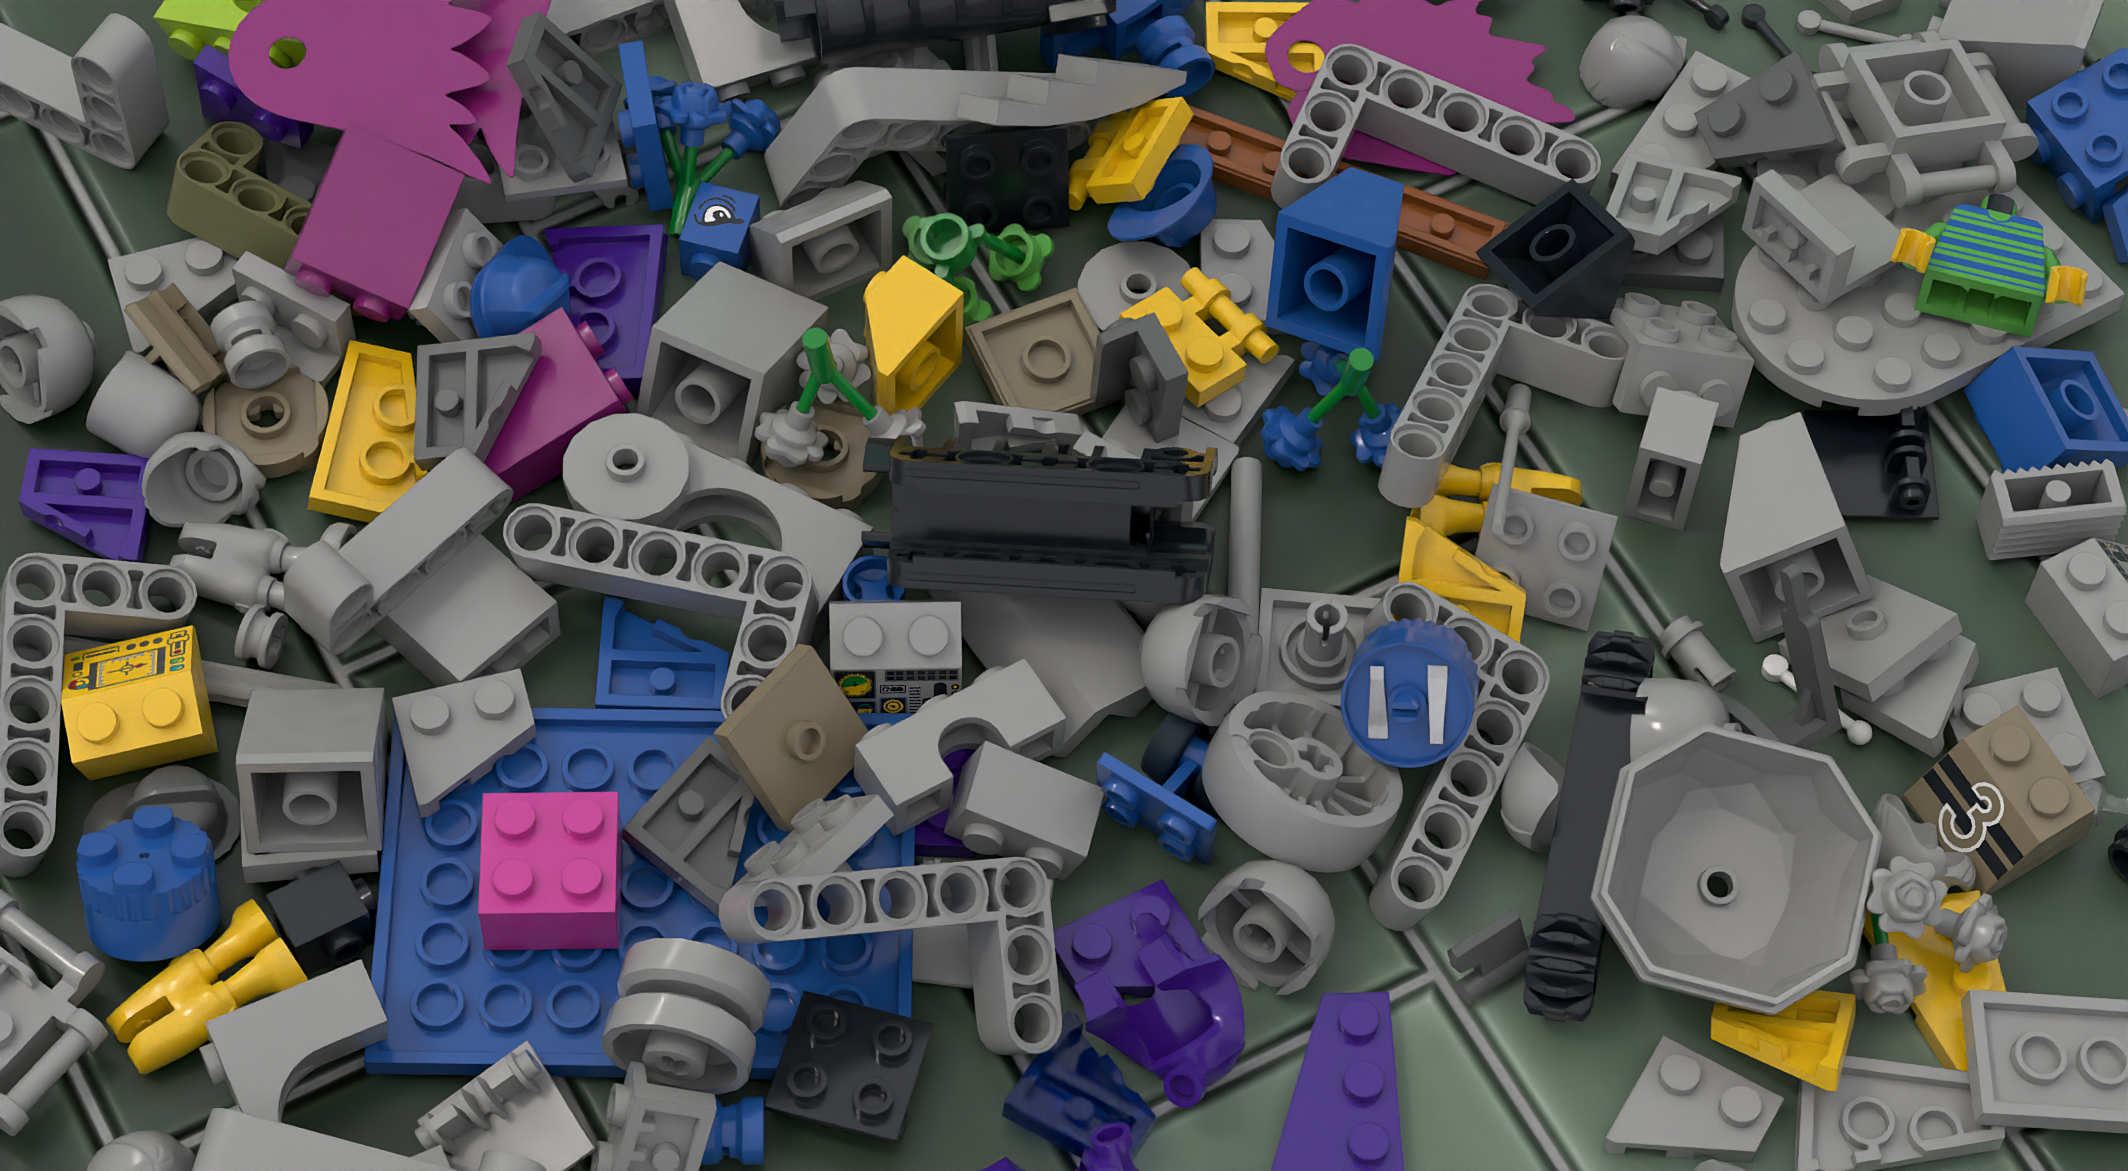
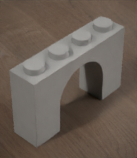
M663 0L690 81L702 84L707 83L713 86L721 103L732 101L735 98L741 100L751 94L749 87L771 81L773 88H781L797 83L807 77L805 70L820 66L814 55L810 38L781 43L779 34L769 31L753 21L743 10L738 0ZM855 59L828 63L827 67L828 69L839 67Z
M676 432L689 454L690 488L681 507L663 523L655 526L684 532L694 526L709 522L738 523L758 531L771 542L777 551L791 553L800 557L808 565L819 595V609L809 646H812L816 651L830 630L829 602L844 600L842 595L844 572L858 558L874 555V548L863 547L861 541V532H873V527L850 510H835L812 499L803 489L790 483L779 484L755 473L745 462L736 458H722L701 448L689 436ZM624 464L620 470H630L636 465ZM609 545L595 547L588 553L585 561L589 563L602 562L612 554L614 547ZM655 560V561L649 566V568H648V570H647V573H648V574H649V572L651 571V569L653 568V566L655 565V563L657 562V560ZM795 582L781 584L774 590L771 598L778 601L792 599L800 592L802 585ZM779 642L767 643L758 650L756 656L767 661H773L783 654L786 645Z
M360 959L205 1022L210 1044L200 1047L199 1050L213 1085L217 1086L224 1082L228 1084L236 1106L228 1109L281 1122L286 1101L294 1087L303 1077L323 1064L389 1038L388 1022L364 964ZM441 1145L410 1157L450 1168Z

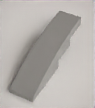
M1058 54L1055 78L1010 73L1006 97L960 93L957 117L998 126H1051L1093 120L1142 105L1184 85L1187 72L1142 63Z

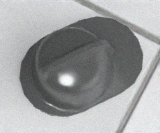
M171 765L156 769L139 782L115 788L95 802L84 820L82 836L106 829L109 825L118 824L124 819L131 820L133 814L141 807L167 806L172 809L174 817H179L182 821L189 820L192 825L200 826L201 831L207 833L208 838L212 841L214 860L216 861L228 853L240 837V806L237 798L225 785L206 777L205 774L190 767Z

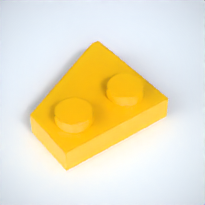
M1206 2L1204 13L1205 50L1215 63V69L1288 101H1292L1297 92L1277 83L1266 59L1265 47L1271 35L1308 3ZM1298 41L1292 44L1287 53L1291 66L1304 73L1319 70L1325 59L1322 49L1310 41Z
M1406 516L1398 583L1414 582L1422 585L1520 643L1526 590L1418 518ZM1393 614V618L1396 622H1399L1403 619L1400 616Z
M1815 990L1773 1016L1715 1002L1711 1016V1039L1824 1090L1837 1092L1855 1020L1856 994Z

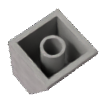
M1940 0L1938 6L1947 9L1944 19L1933 15L1927 31H1936L1941 40L1957 38L1966 54L1975 52L1988 54L1997 70L1995 80L2009 104L2026 110L2027 101L2079 72L2105 0Z
M718 261L652 326L636 413L661 420L675 432L692 438L701 448L725 459H739L751 467L761 451V441L754 436L756 427L760 425V415L763 412L775 413L786 404L787 407L789 406L800 388V375L807 371L800 368L796 361L798 354L805 351L802 336L811 328H821L824 330L829 307Z
M1800 412L1783 419L1767 422L1758 429L1740 435L1720 566L1754 643L1784 632L1780 612L1786 608L1779 572L1792 563L1799 565L1803 571L1810 609L1818 618L1875 597Z
M384 688L251 690L236 754V771L248 853L382 850L389 734Z

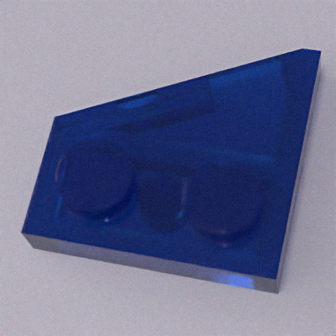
M1068 1010L1062 1018L1061 1034L1057 1042L1049 1050L1037 1054L1004 1101L1002 1116L1079 1158H1082L1084 1148H1092L1090 1136L1095 1130L1110 1123H1125L1130 1127L1134 1143L1129 1149L1134 1160L1152 1133L1156 1116L1138 1092L1132 1091L1126 1086L1122 1077L1123 1073L1108 1054L1099 1056L1082 1034L1084 1026L1082 1020L1077 1014Z

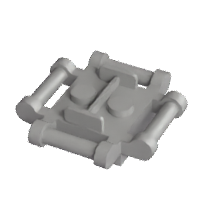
M1933 30L1916 32L1908 40L1847 47L1844 43L1840 42L1825 44L1820 49L1819 67L1821 73L1813 74L1846 146L1845 150L1835 154L1837 157L1835 168L1844 183L1850 185L1858 184L1868 179L1872 174L1885 172L1890 181L1892 200L1900 208L1918 205L1921 203L1922 198L1984 189H1987L1991 194L2013 191L2016 184V169L2013 161L2024 160L2036 151L2039 141L2030 125L2020 122L1996 82L1997 70L1988 54L1984 52L1966 54L1957 38L1941 40L1937 32ZM1833 101H1845L1868 144L1857 145ZM1977 159L1980 163V166L1961 168L1963 162L1967 160Z
M0 889V935L4 932L63 975L55 987L50 989L37 979L35 972L0 947V1129L11 1136H15L29 1122L28 1111L87 1049L95 1051L109 1036L107 1029L97 1018L82 1008H76L99 983L105 970V964L88 951H83L80 954L21 912L19 910V902Z

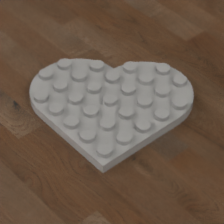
M1833 101L1857 145L1868 144L1845 101ZM1821 148L1795 152L1794 159L1778 162H1771L1765 159L1758 160L1755 178L1773 169L1792 187L1801 190L1831 173L1839 175L1835 168L1837 157L1835 154L1828 155ZM1977 159L1967 160L1963 162L1961 168L1980 166V163ZM1885 172L1872 174L1865 181L1850 185L1898 230L1911 228L1924 231L1935 222H1948L1955 206L1967 204L1980 207L1982 200L1988 195H1992L1987 189L1922 198L1921 203L1918 205L1900 208L1892 200L1890 181ZM2015 184L2013 191L1999 194L2008 196L2015 201L2017 205L2016 216L2035 220L2043 226L2044 245L2053 250L2061 266L2076 267L2088 273L2083 306L2078 307L2071 302L2050 304L2045 303L2043 299L2031 338L1914 310L1924 274L1905 267L1902 262L1830 303L1823 305L1758 244L1750 250L1739 269L1733 293L1731 318L1734 332L1738 337L1737 340L1755 360L1753 364L1755 368L1778 388L1797 399L1821 408L1822 401L1824 400L1840 405L1859 407V416H1883L1899 414L1901 409L1911 406L1915 410L1917 406L1923 407L1969 385L2012 346L2044 348L2119 311L2125 293Z

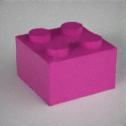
M618 792L483 793L478 915L484 950L620 948L622 824Z

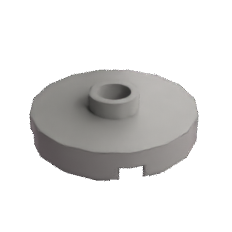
M1148 241L1121 242L1102 249L1085 264L1077 283V289L1101 334L1110 324L1119 320L1120 313L1166 286L1181 301L1192 297L1180 285L1181 278L1191 268L1187 261L1170 248ZM1130 290H1143L1146 292L1143 294H1135Z
M639 413L612 414L590 422L572 438L563 456V484L567 491V497L575 511L655 526L663 523L678 510L690 488L689 454L680 436L663 421ZM622 464L636 465L630 470H620L617 468V466Z

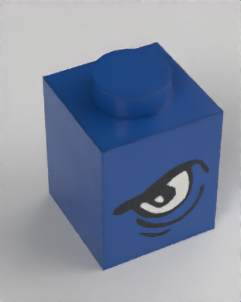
M700 182L679 237L681 275L690 276L699 281L718 261L746 272L751 259L749 225L760 220L759 195Z

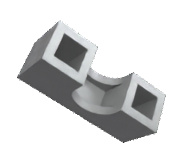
M1025 658L1006 668L995 666L979 675L971 686L951 696L946 694L935 696L925 702L916 714L895 725L884 723L867 732L860 742L855 745L853 776L866 796L878 794L892 811L894 816L885 824L895 837L951 807L954 776L942 760L948 754L961 749L977 750L984 741H988L1039 762L1062 750L1066 717Z

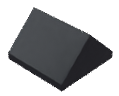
M1572 178L1475 253L1537 317L1610 319L1636 241L1632 234Z

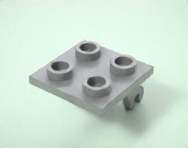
M523 97L516 139L514 177L510 178L497 163L505 202L593 191L603 200L604 205L608 208H614L615 197L624 194L627 206L634 204L638 200L639 193L638 189H633L631 179L626 176L622 155L627 151V147L624 148L621 131L615 130L613 118L611 119L593 177L574 183L566 174Z

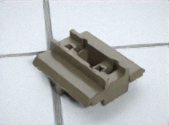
M171 283L166 289L161 291L158 288L154 289L146 298L125 306L124 312L154 348L144 357L145 360L150 364L163 360L190 393L195 392L196 396L211 391L213 386L216 389L224 380H229L224 362L227 354L217 348L211 328L175 283Z

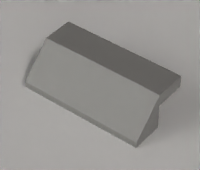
M926 589L933 599H959L961 601V636L987 670L995 666L1006 668L1025 658L1066 717L1062 750L1052 754V756L1066 758L1108 714L1135 718L1153 699L1143 682L1140 664V643L1145 633L1119 600Z

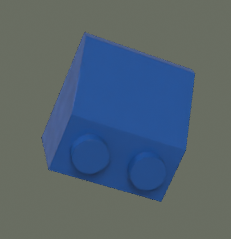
M2012 346L1963 389L1975 411L1976 423L1987 434L2001 461L2003 474L2007 469L2016 473L2019 468L2028 472L2032 466L2038 470H2041L2044 465L2053 469L2056 464L2065 468L2068 463L2077 467L2081 461L2087 465H2090L2093 460L2102 464L2105 459L2114 463L2115 469L2128 464V417L2092 351Z

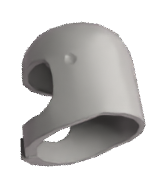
M131 349L126 351L123 358L111 370L99 388L89 409L86 427L89 432L126 454L150 458L164 441L175 434L195 431L199 421L200 405L195 392L190 393L178 377L155 364L148 363L142 355Z

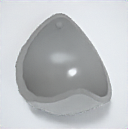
M1524 742L1512 759L1505 776L1501 791L1502 809L1500 814L1507 831L1517 842L1532 851L1546 854L1550 851L1566 768L1536 746Z

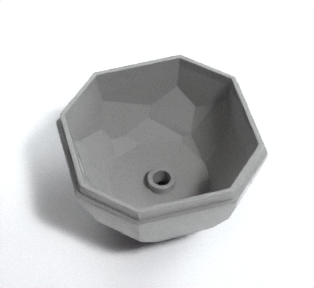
M1700 722L1619 770L1590 901L1639 982L1773 1016L1855 967L1867 913L1866 901L1872 890L1871 875L1876 870L1883 837L1832 756ZM1682 775H1686L1701 783L1703 788L1687 792ZM1709 877H1720L1726 882L1728 886L1726 897H1715L1709 892L1707 888Z

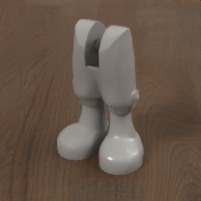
M185 521L178 539V545L189 554L174 555L169 566L180 568L191 577L196 585L197 596L233 606L240 613L245 614L253 605L264 608L266 613L274 610V608L286 612L284 610L283 582H279L272 576L285 575L294 560L308 547L291 545L289 539L284 534L271 528L257 530L225 523ZM338 522L329 525L320 540H325L338 551L358 534V531L353 525Z

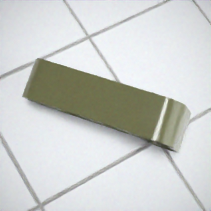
M219 122L208 129L177 159L166 207L167 215L180 228L239 259L248 251L284 270L312 203L257 175L263 148V138L258 131L241 122ZM333 292L330 293L338 299L350 304L352 316H363L353 309L352 306L354 304V301H351Z

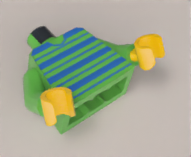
M2003 194L1988 195L1982 200L1980 207L1967 204L1955 206L1948 222H1935L1924 231L1911 228L1900 229L1889 260L1893 263L1902 262L1905 267L1924 274L1914 310L2031 338L2043 299L2045 303L2050 304L2071 302L2078 307L2083 306L2088 273L2076 267L2061 266L2053 250L2044 245L2043 226L2035 220L2016 216L2017 205L2015 201Z

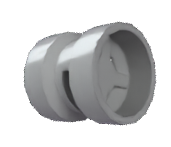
M243 301L233 304L222 310L213 319L211 324V333L217 348L227 354L224 362L231 382L235 386L244 389L260 388L275 382L287 372L291 364L284 342L279 337L274 336L277 329L270 308L265 303L259 301Z

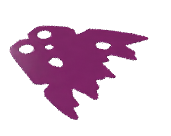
M1313 0L1283 23L1271 35L1265 47L1266 59L1277 83L1297 92L1288 106V115L1292 125H1294L1310 91L1309 89H1311L1319 71L1304 73L1291 66L1287 56L1288 49L1298 41H1310L1317 44L1324 52L1325 57L1332 48L1340 44L1362 46L1546 124L1575 121L1573 111L1567 106L1556 103L1550 91L1527 81V78L1534 71L1533 59L1543 54L1546 47L1540 44L1490 35L1489 29L1492 24V18L1479 15L1476 12L1478 3L1483 0H1450L1438 6L1432 5L1425 0H1359L1357 3L1349 0ZM1338 80L1343 84L1352 85L1348 81ZM1393 103L1398 107L1404 108L1403 104ZM1449 126L1455 131L1464 132L1457 127ZM1355 130L1343 156L1345 159L1446 176L1457 173L1454 170L1358 130ZM1504 149L1510 154L1519 155L1512 150ZM1561 173L1562 175L1566 176L1567 178H1573V179H1575L1573 176H1571V175H1569V174Z

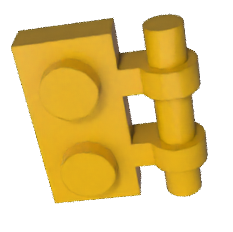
M1183 97L1150 100L1142 105L1133 107L1130 113L1125 110L1110 114L1106 121L1098 122L1088 138L1090 148L1084 158L1075 160L1069 169V209L1080 210L1088 197H1092L1097 204L1144 200L1154 187L1157 176L1170 154L1178 146L1180 137L1194 115Z
M1197 267L1188 270L1180 281V285L1192 297L1181 301L1166 286L1120 313L1119 320L1123 318H1133L1135 320L1155 312L1189 372L1185 397L1199 408L1244 381L1247 364L1240 358L1241 356L1250 352L1260 363L1266 364L1276 356L1279 346L1266 334L1267 326L1254 313L1245 314L1230 300L1231 291L1217 278L1209 279ZM1214 317L1228 332L1219 337L1204 322Z

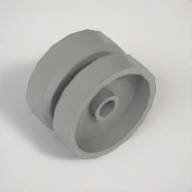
M653 938L635 943L625 954L617 982L620 998L609 1010L601 1038L603 1052L616 1066L626 1072L630 1061L645 1063L647 1082L711 1094H723L741 1088L748 1081L756 1053V1038L753 1034L764 1023L771 996L770 981L758 967L744 958L711 944L682 938Z

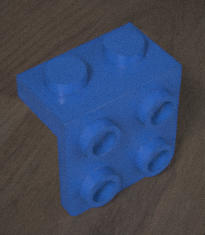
M2121 48L2027 101L2025 123L2030 125L2039 141L2036 151L2029 157L2038 166L2043 164L2047 166L2056 178L2057 189L2065 203L2071 209L2079 207L2091 224L2104 218L2101 205L2114 196L2115 184L2128 176V48Z

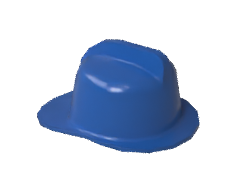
M1197 144L1178 145L1170 154L1155 180L1154 187L1144 200L1126 201L1118 204L1107 226L1111 237L1120 241H1137L1152 237L1164 243L1167 247L1180 248L1188 244L1192 237L1199 234L1210 224L1217 210V195L1211 180L1214 161L1209 151Z
M518 235L509 240L483 266L475 277L470 294V312L476 333L480 338L519 334L561 307L567 315L569 314V287L571 280L565 272H560L554 266L553 260L544 246L533 237Z

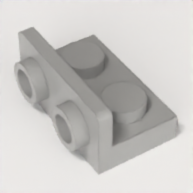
M246 251L232 267L239 302L259 301L265 303L270 308L276 322L277 330L274 336L279 337L284 342L290 356V363L300 367L302 375L309 377L314 383L316 379L324 388L343 365L349 340L356 341L350 304L331 294L328 297H323L300 288L294 283L296 276Z
M630 1061L624 1084L614 1083L611 1088L606 1112V1122L608 1125H612L607 1142H596L595 1148L597 1150L593 1152L590 1171H699L717 1111L715 1094L647 1083L645 1063Z

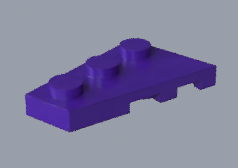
M664 224L544 228L555 266L560 272H565L571 280L568 317L575 327L586 321L606 352L596 359L602 371L605 373L614 367L630 392H640L651 329L659 320L669 240Z
M1389 992L1322 993L1271 1171H1404Z

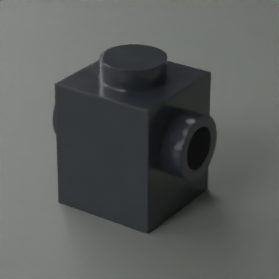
M340 860L324 868L312 867L296 875L288 885L266 895L273 924L306 976L330 964L342 965L358 957L365 947L374 943L375 939L370 917L377 914L375 900L363 878L353 882L350 880Z

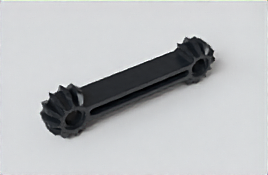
M1615 630L1614 633L1598 631L1588 644L1581 679V692L1537 918L1534 922L1533 934L1530 939L1524 980L1523 998L1529 1014L1545 1016V1020L1566 1023V1020L1583 1022L1591 1013L1594 1004L1606 928L1590 901V895L1619 770L1631 763L1630 726L1632 714H1645L1648 697H1636L1637 690L1644 679L1653 678L1655 648L1650 638L1634 636L1633 632Z

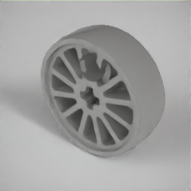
M1287 691L1258 692L1242 699L1223 719L1207 748L1202 766L1203 785L1210 803L1221 819L1240 838L1273 859L1297 865L1303 870L1314 872H1341L1355 868L1363 863L1378 848L1394 823L1403 796V785L1398 768L1374 759L1354 742L1344 724L1341 710L1318 699Z

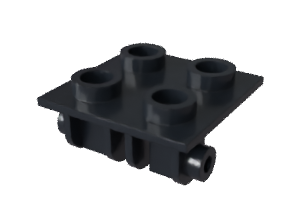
M1067 124L945 134L947 182H944L945 205L948 206V213L962 218L967 227L974 224H982L988 233L1002 232L1011 224H1019L1025 230L1069 226Z
M1913 406L1901 409L1899 414L1883 416H1859L1858 411H1804L1805 425L1844 519L1939 520L1928 413H1922V407L1917 406V409L1913 410Z
M803 991L764 1109L781 1113L784 1117L789 1118L793 1116L820 1123L821 1126L826 1128L831 1126L841 1129L842 1132L848 1133L850 1131L874 1137L884 1143H888V1141L897 1143V1140H902L905 1135L909 1119V1113H906L934 1024Z

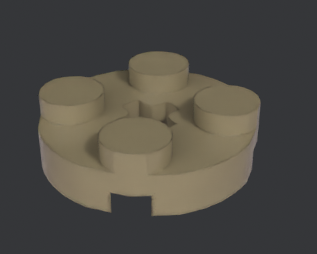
M292 363L280 379L260 388L244 389L237 387L231 382L229 377V380L222 384L216 393L213 386L205 398L202 409L204 432L224 437L228 441L233 442L245 452L266 478L281 477L295 471L304 472L315 467L319 460L330 417L328 399L322 385L316 379L314 383L309 377L302 375L300 367ZM273 410L275 417L281 419L274 426L261 428L250 423L260 420L262 416L261 411Z
M816 395L812 404L815 410L812 420L818 425L817 431L822 432L828 437L827 444L834 445V455L837 457L829 461L819 462L806 459L804 464L797 465L794 468L784 467L777 460L769 459L764 451V442L761 441V464L766 478L779 484L790 483L803 489L812 499L835 510L847 509L855 512L862 505L863 499L877 488L884 473L863 472L864 452L862 449L868 441L871 432L862 423L863 415L850 402H845L837 396V399L832 404L825 405ZM787 404L780 409L787 410Z

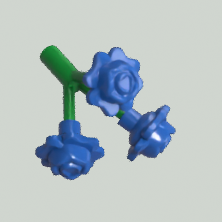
M650 76L651 92H653L662 144L677 184L668 235L679 239L700 182L709 183L731 159L738 160L747 150L765 154L781 129L780 118L775 111H772L766 106L765 102L759 99L748 100L743 103L735 98L732 101L721 103L715 88L707 83L702 84L689 81L682 82L678 86L675 81H668L661 76ZM625 98L623 103L625 110H627L629 107L627 98ZM727 122L731 133L721 143L723 150L695 178L698 146L704 144L705 129L714 124ZM676 125L681 127L680 143L685 145L684 163L673 137L677 132Z
M1309 340L1302 342L1300 353L1306 359L1299 365V373L1303 377L1310 379L1315 386L1316 392L1325 397L1313 409L1305 408L1298 415L1293 414L1284 406H1279L1276 410L1266 409L1262 414L1264 427L1260 431L1263 438V451L1268 458L1276 460L1282 468L1294 466L1297 470L1304 471L1308 467H1318L1321 464L1319 450L1323 446V442L1315 433L1323 425L1322 418L1343 397L1357 396L1364 409L1363 415L1359 420L1361 429L1352 432L1349 440L1356 447V457L1360 463L1367 464L1374 461L1376 466L1382 468L1391 431L1403 408L1399 410L1395 403H1389L1385 406L1375 403L1365 385L1367 378L1371 374L1374 362L1372 353L1365 348H1356L1350 354Z

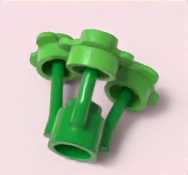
M941 213L924 218L917 215L911 216L904 222L902 227L903 234L908 238L909 254L906 257L927 270L935 269L936 276L964 292L963 332L966 326L986 320L992 316L990 303L979 299L974 282L969 278L954 277L955 272L964 270L973 262L978 246L982 245L990 249V263L988 267L990 276L998 282H1003L1007 279L1016 282L1018 288L1024 292H1031L1039 287L1042 280L1040 271L1043 268L1045 259L1054 252L1053 240L1048 235H1030L1019 224L1007 226L998 237H995L988 233L982 224H974L967 227L966 223L959 216L952 213Z

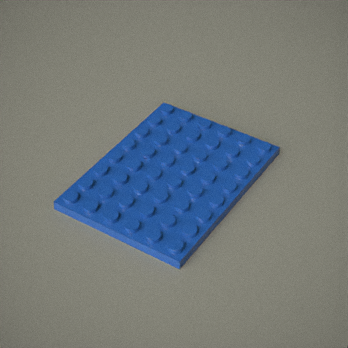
M531 708L537 736L515 753L499 758L493 765L492 770L472 785L468 780L464 781L439 800V810L431 816L420 818L394 712L371 974L372 986L387 1018L389 1038L365 1047L364 1065L366 1074L480 1075L525 1041H529L550 1076L626 1077L627 1072L616 1066L603 1052L601 1038L609 1010L620 998L617 982L625 954L635 943L653 938H682L714 945L735 953L755 965L770 981L771 996L764 1023L753 1034L756 1038V1053L749 1079H774L803 991L911 1018L913 929L760 944H741L727 936L716 914L623 839L620 948L484 950L478 915L483 793L618 792L623 830V827L708 736L719 744L713 733L725 721L722 711ZM857 713L868 731L884 723L895 725L914 715L906 713ZM854 767L823 799L824 801L836 800L846 794L851 798L866 796L853 776ZM754 796L732 886L748 873L744 863L753 853L769 842L776 841L779 844L791 833L779 830L756 796ZM884 824L846 862L853 871L914 866L915 826L894 837L887 825ZM883 885L879 894L881 909L888 915L892 899L890 892ZM819 894L817 909L822 919L827 921L830 914V905ZM767 906L754 907L756 921L761 927H764L768 920Z

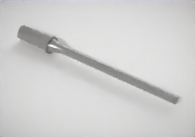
M1514 384L1509 388L1505 410L1500 416V426L1507 435L1491 523V532L1494 535H1500L1504 531L1519 435L1526 433L1531 425L1529 412L1532 392L1524 384Z

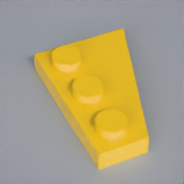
M349 340L309 495L308 510L370 523L428 474L427 470L422 471L414 461L416 385L411 353Z

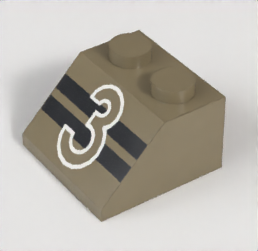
M2018 705L1964 737L1903 795L1904 801L1921 824L1930 822L1936 825L1939 847L1944 849V852L1965 853L1973 861L1976 878L1971 891L1979 890L1981 896L1983 893L1993 894L2087 836L2095 812V808Z

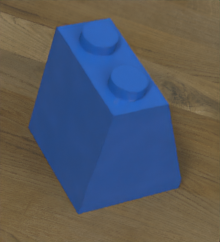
M1349 167L1278 212L1265 326L1350 354L1356 348H1365L1372 353L1374 362L1380 358L1391 291L1404 191L1403 183Z

